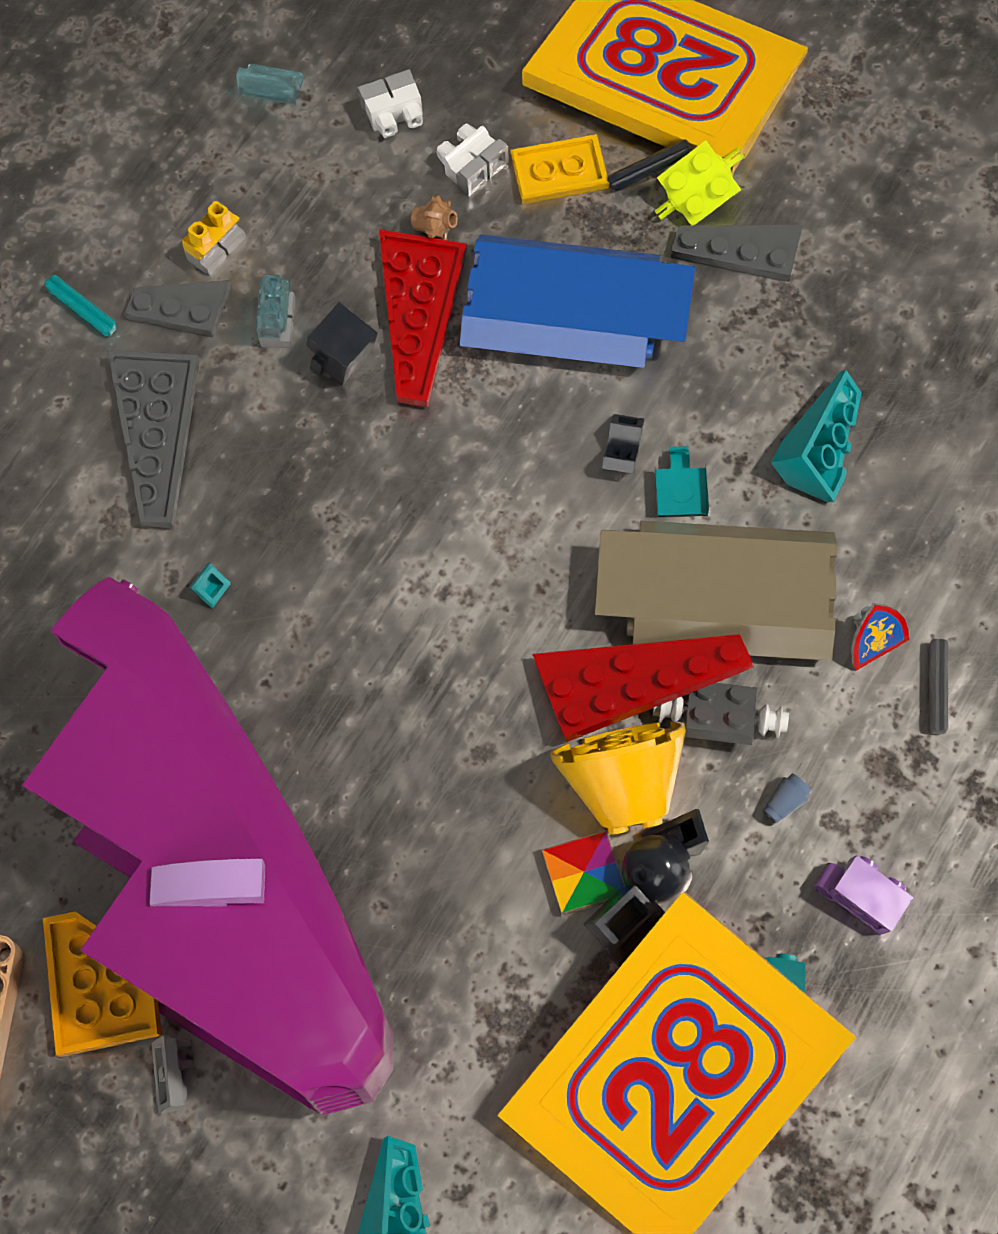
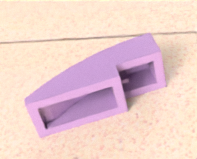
M228 859L152 867L150 906H227V903H264L265 863L263 859Z

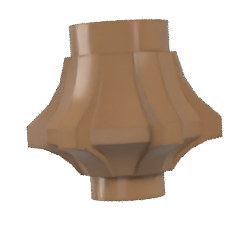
M434 195L427 204L415 207L411 214V224L414 230L426 233L429 238L435 237L447 240L448 232L451 228L456 227L458 221L457 213L451 210L450 200L441 201L439 195Z

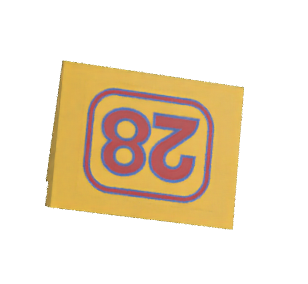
M575 0L522 70V85L665 147L686 139L690 143L692 150H694L706 140L714 152L722 158L735 150L736 147L739 148L740 153L746 158L807 54L808 47L694 0ZM740 161L730 168L732 171V175L736 170L737 166L739 165Z
M682 892L497 1116L632 1233L693 1234L854 1041L856 1036L718 918L710 914L687 893Z

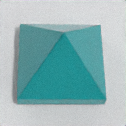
M208 563L189 588L210 608H213L231 582L211 563Z

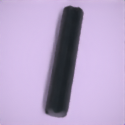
M684 139L610 174L608 182L614 191H618L677 163L692 151L690 143Z

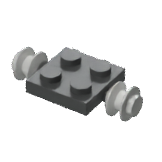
M714 683L689 693L688 702H685L684 706V699L679 697L654 707L653 716H659V723L662 722L664 717L671 718L672 722H679L683 713V716L686 717L685 737L752 745L754 725L757 726V722L758 730L763 737L769 730L775 731L776 737L779 738L780 732H787L789 713L783 712V705L777 711H771L768 703L760 709L758 716V711H755L756 687Z

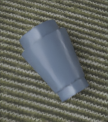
M791 773L788 778L783 777L763 812L778 824L809 800L808 795L812 790L797 775Z

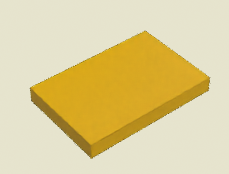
M597 134L510 150L522 205L609 189L608 176Z

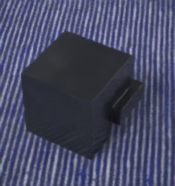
M338 302L307 337L306 347L315 353L311 359L310 370L318 376L325 371L343 385L373 351L378 332Z
M636 885L622 886L583 925L604 947L603 951L620 968L665 914V911L657 902L651 903Z

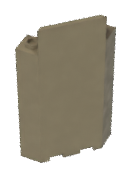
M641 520L640 531L601 530L595 615L628 617L627 636H633V644L740 634L751 656L832 661L836 618H833L834 601L836 600L834 565L835 558L837 557V541L835 532Z

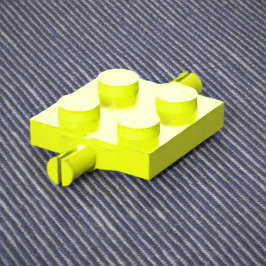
M705 140L658 176L657 179L665 188L669 199L654 210L656 214L661 213L658 217L663 220L674 210H677L685 216L691 226H695L740 192L741 188L734 180L730 169L745 158L740 153L739 148L736 147L735 150L722 158L714 152Z

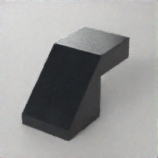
M618 414L613 415L602 469L634 473L645 419Z

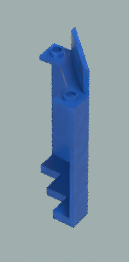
M480 234L476 240L474 267H471L467 287L468 300L467 305H464L462 314L460 346L644 368L646 358L652 359L654 340H649V338L685 342L696 266L660 262V255L483 234Z

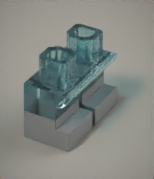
M265 275L263 279H260L256 331L260 346L264 348H291L295 294L290 292L291 280H282L280 275Z

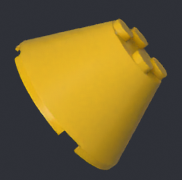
M670 722L671 728L666 729L660 728V723H650L582 738L583 744L570 748L569 743L554 749L550 752L551 759L601 826L608 828L609 834L626 832L629 830L628 826L642 823L643 828L654 827L662 824V818L669 812L686 734L684 723Z

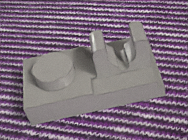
M163 1035L152 1042L158 1114L172 1113L184 1106L187 1087L185 1081L181 1078V1070L191 1067L193 1060H182L178 1057L177 1052L191 1046V1042L188 1039L176 1040V1038H171L170 1035Z

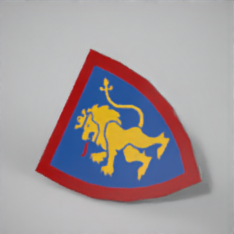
M873 603L871 607H864L860 613L854 615L852 622L858 628L851 647L853 670H859L910 640L906 620L896 609L886 604Z

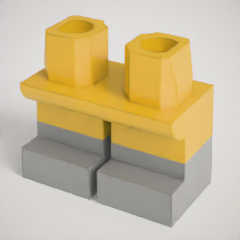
M214 201L208 207V213L199 222H194L188 228L186 236L182 239L187 261L210 276L227 258L226 254L230 255L246 238L245 231L237 226L240 218L218 201Z

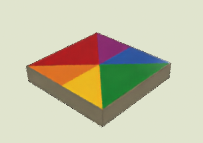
M606 830L541 849L561 916L604 904L624 886Z

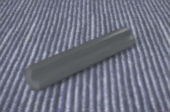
M932 639L929 644V732L941 735L946 734L948 730V641L945 639Z

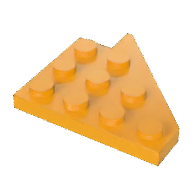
M76 911L43 918L55 1052L57 1056L64 1057L162 1036L158 1000L81 951V948L97 927L94 923Z

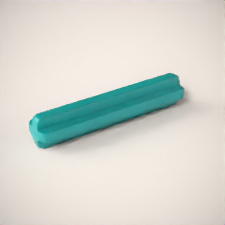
M51 275L45 281L44 285L47 291L102 334L111 336L116 331L117 325L115 320L57 275Z

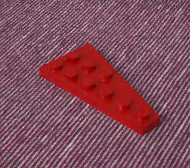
M379 229L397 400L400 403L428 407L467 253V243Z
M740 634L532 654L566 742L754 668L752 659Z

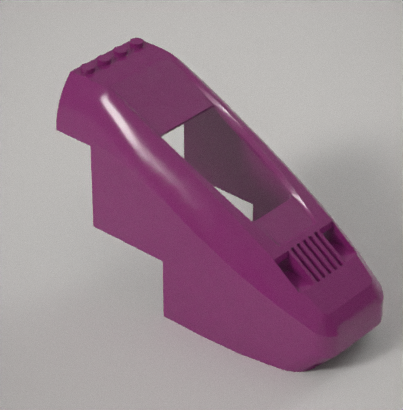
M108 576L85 592L51 629L59 644L104 670V673L22 784L30 792L84 825L73 840L75 844L130 878L83 945L81 951L157 999L161 1015L316 1113L325 1116L374 1102L393 1072L394 1034L356 940L315 855L252 743L174 621L158 605L138 594L139 590L133 584L124 579L119 583ZM228 859H263L265 863L264 903H227V906H150L152 867Z

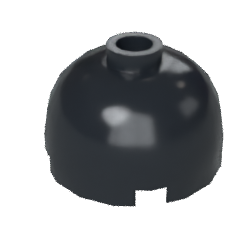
M653 834L638 839L627 849L622 860V877L625 886L636 885L651 903L663 904L677 899L682 892L688 889L692 880L693 870L690 871L688 859L691 858L689 852L679 840L667 834Z

